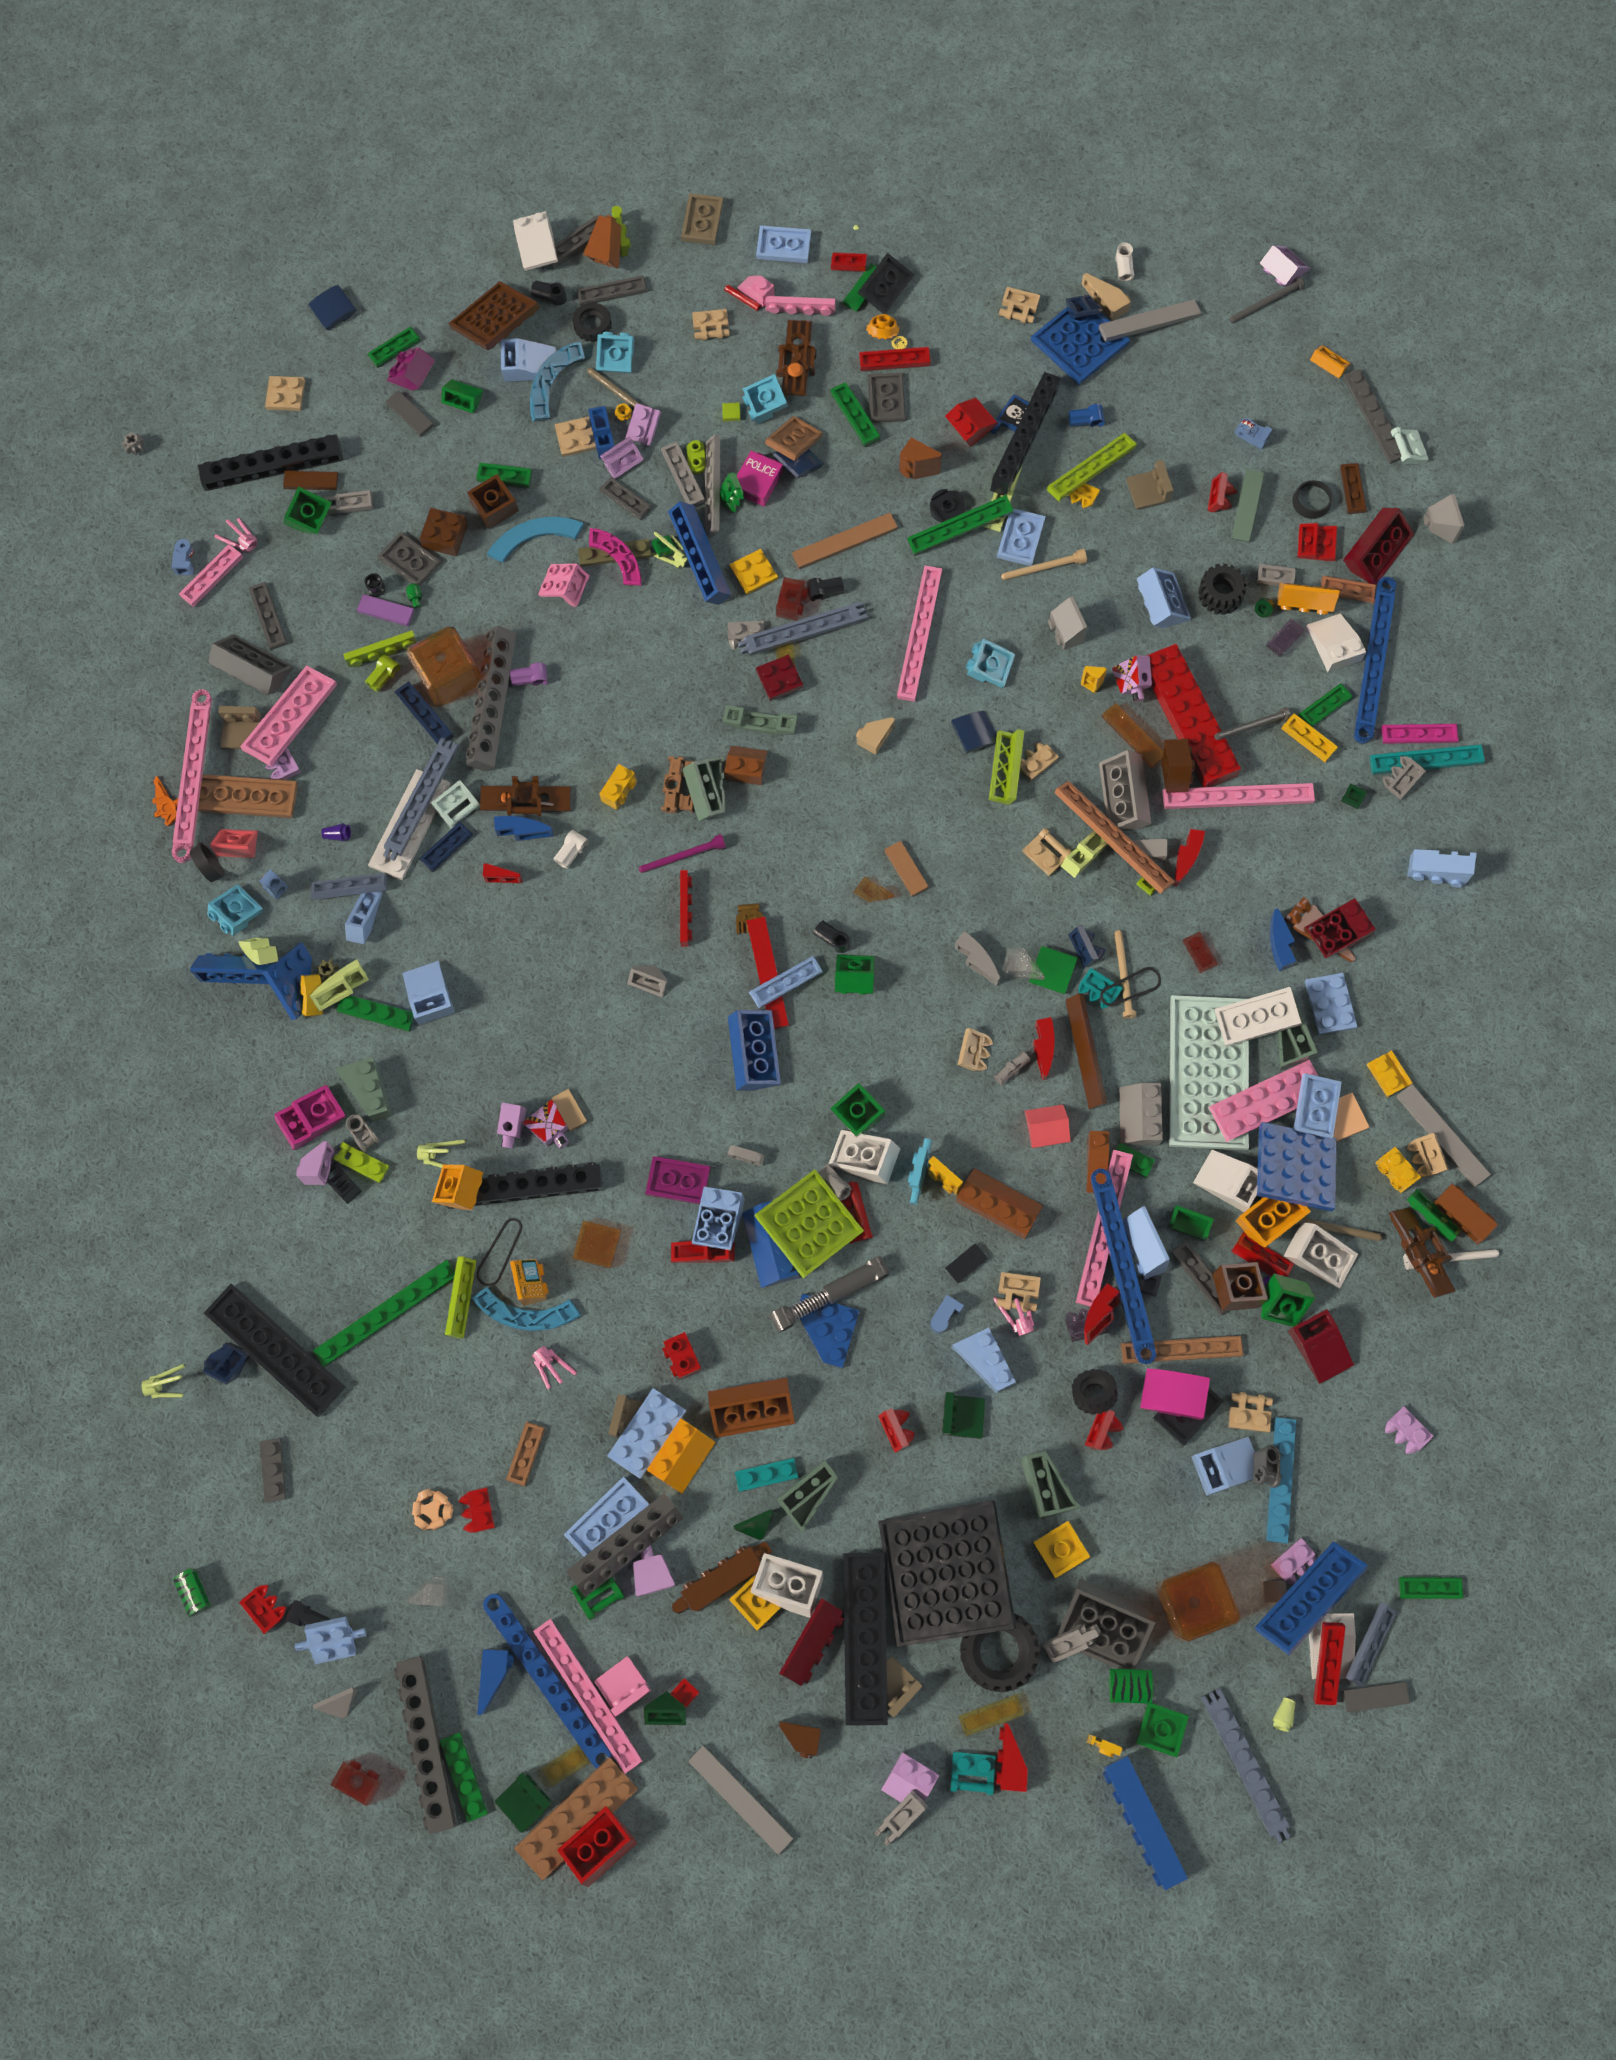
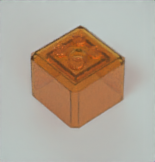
M447 626L407 649L406 655L435 706L441 707L478 686L481 674L477 663L455 627ZM443 654L446 656L443 661L436 660L438 655Z
M1209 1562L1158 1581L1155 1589L1174 1637L1181 1642L1192 1641L1234 1625L1239 1621L1240 1613L1220 1565L1215 1562ZM1192 1596L1197 1597L1199 1600V1606L1196 1609L1191 1608L1188 1604V1600Z

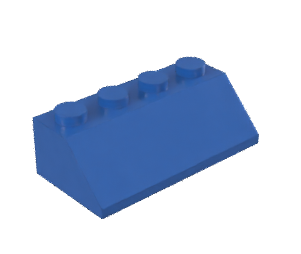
M206 953L205 955H198L190 968V972L200 982L269 984L262 971L272 963L258 965L251 961L246 954L242 955V957H237L233 954L217 956L213 953Z
M736 1010L728 1016L736 1091H753L780 1085L772 1011Z
M772 1201L759 1204L742 1212L761 1288L799 1279L798 1271L754 1216Z

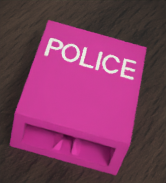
M750 451L737 474L742 487L743 497L761 506H765L783 474V464L776 459L765 457L762 453Z

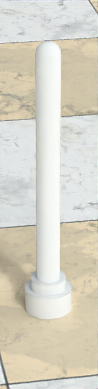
M1492 1249L1451 1253L1448 1255L1452 1256L1453 1259L1451 1261L1498 1257L1499 1251ZM1404 1254L1405 1269H1414L1409 1258Z

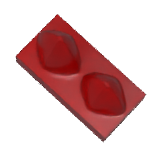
M1221 472L1212 479L1207 511L1216 512L1218 509L1227 510L1232 507L1225 495L1235 494L1237 490L1227 481L1228 474Z
M890 1408L878 1415L896 1453L909 1446L915 1432L901 1428V1425L908 1419L909 1412Z
M1109 1409L1107 1412L1096 1415L1085 1446L1097 1450H1107L1113 1447L1107 1432L1124 1430L1120 1420L1114 1415V1411Z

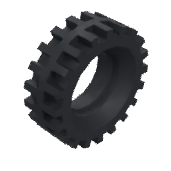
M1014 1613L1016 1629L1003 1630L1014 1637L1019 1648L1018 1659L1008 1670L995 1671L987 1667L983 1662L980 1654L981 1643L989 1633L962 1637L960 1658L964 1670L971 1680L982 1688L993 1692L1014 1691L1025 1685L1035 1674L1041 1652L1038 1636L1035 1634L1031 1624L1024 1620L1022 1616Z

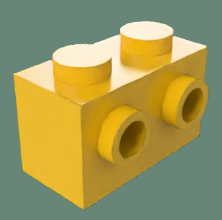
M618 764L599 793L601 801L618 810L620 805H623L626 801L629 791L636 785L635 772Z
M1396 1147L1375 1162L1379 1171L1388 1177L1391 1185L1400 1193L1421 1178Z

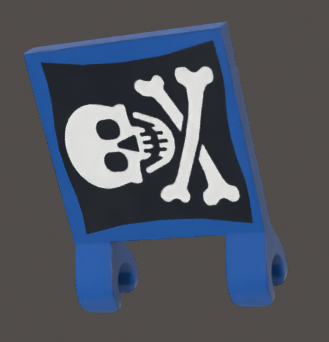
M1013 394L997 417L996 422L998 424L990 432L996 434L1001 425L1015 431L1029 402Z

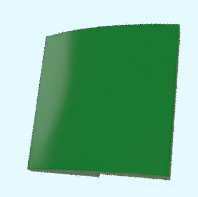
M1041 945L1029 983L1065 994L1077 957Z

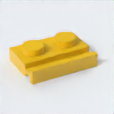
M1392 1050L1367 1063L1368 1068L1387 1097L1412 1084V1081Z
M1089 1734L1086 1743L1094 1745L1095 1742V1746L1100 1748L1099 1753L1112 1758L1114 1754L1120 1756L1122 1747L1100 1738L1096 1741V1737Z

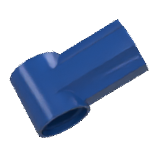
M1093 404L1087 409L1069 410L1070 427L1089 425L1092 428L1097 425L1102 427L1105 424L1103 406L1101 404Z

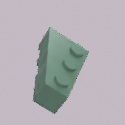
M724 756L695 761L682 768L698 821L712 819L725 812V790L722 785V779H724V773L722 772Z
M1296 1001L1295 1004L1302 1025L1277 1032L1280 1071L1317 1058L1318 1054Z
M373 1057L336 1068L343 1081L372 1121L391 1116L379 1068Z

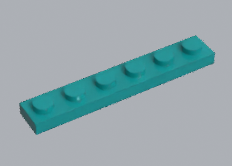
M1482 744L1374 754L1369 757L1372 775L1392 773L1391 767L1394 766L1402 768L1403 766L1400 762V757L1402 756L1413 759L1424 770L1482 765L1485 762Z

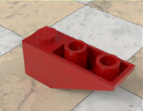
M1004 1723V1727L999 1729V1740H1003L1002 1749H998V1762H1001V1771H997L996 1784L1000 1785L1001 1790L1027 1792L1028 1769L1009 1724Z

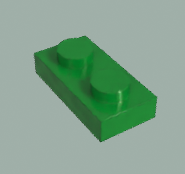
M1119 1143L1117 1151L1133 1155L1129 1170L1147 1178L1155 1159Z

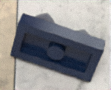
M1083 925L1077 926L1068 935L1084 968L1091 966L1105 954L1106 949L1092 945L1091 942L1094 939L1095 933L1085 930Z

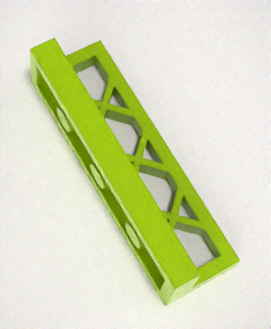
M1017 729L1014 733L1001 730L997 732L989 793L990 801L1010 805L1016 800L1024 730ZM1002 737L1010 739V745L1006 748L1001 742ZM1003 752L1008 758V762L1004 765L999 759L1000 754ZM1000 770L1006 775V779L1002 782L997 776V772ZM1000 787L1004 792L1003 798L995 796L996 788Z

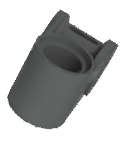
M1268 1446L1254 1452L1253 1480L1256 1484H1268L1271 1488H1276L1280 1484L1281 1455L1275 1446Z

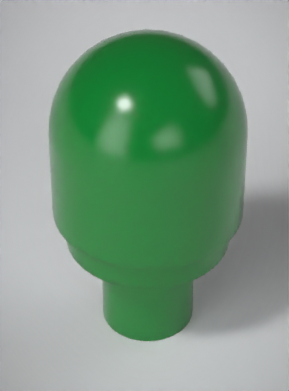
M411 583L407 586L406 593L409 601L413 603V607L417 609L421 607L419 600L422 599V593L419 585Z

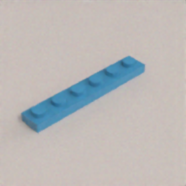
M1278 1417L1275 1418L1273 1446L1279 1450L1281 1455V1481L1278 1487H1270L1266 1541L1288 1544L1296 1420Z

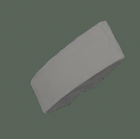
M964 931L955 942V949L968 957L966 959L967 966L997 986L1000 976L990 956L973 937Z

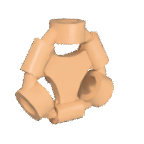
M430 1488L418 1493L416 1502H413L412 1510L416 1526L424 1531L428 1529L434 1531L444 1526L445 1522L452 1518L453 1505L450 1504L446 1495L439 1490L433 1491ZM433 1496V1501L429 1504L423 1505L421 1501ZM444 1504L443 1517H440V1505ZM420 1515H427L431 1519L430 1524L421 1519Z

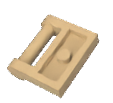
M1044 828L1022 852L1050 876L1062 865L1065 858L1072 851L1066 849L1050 834L1047 828ZM1045 839L1062 856L1058 858L1041 841Z

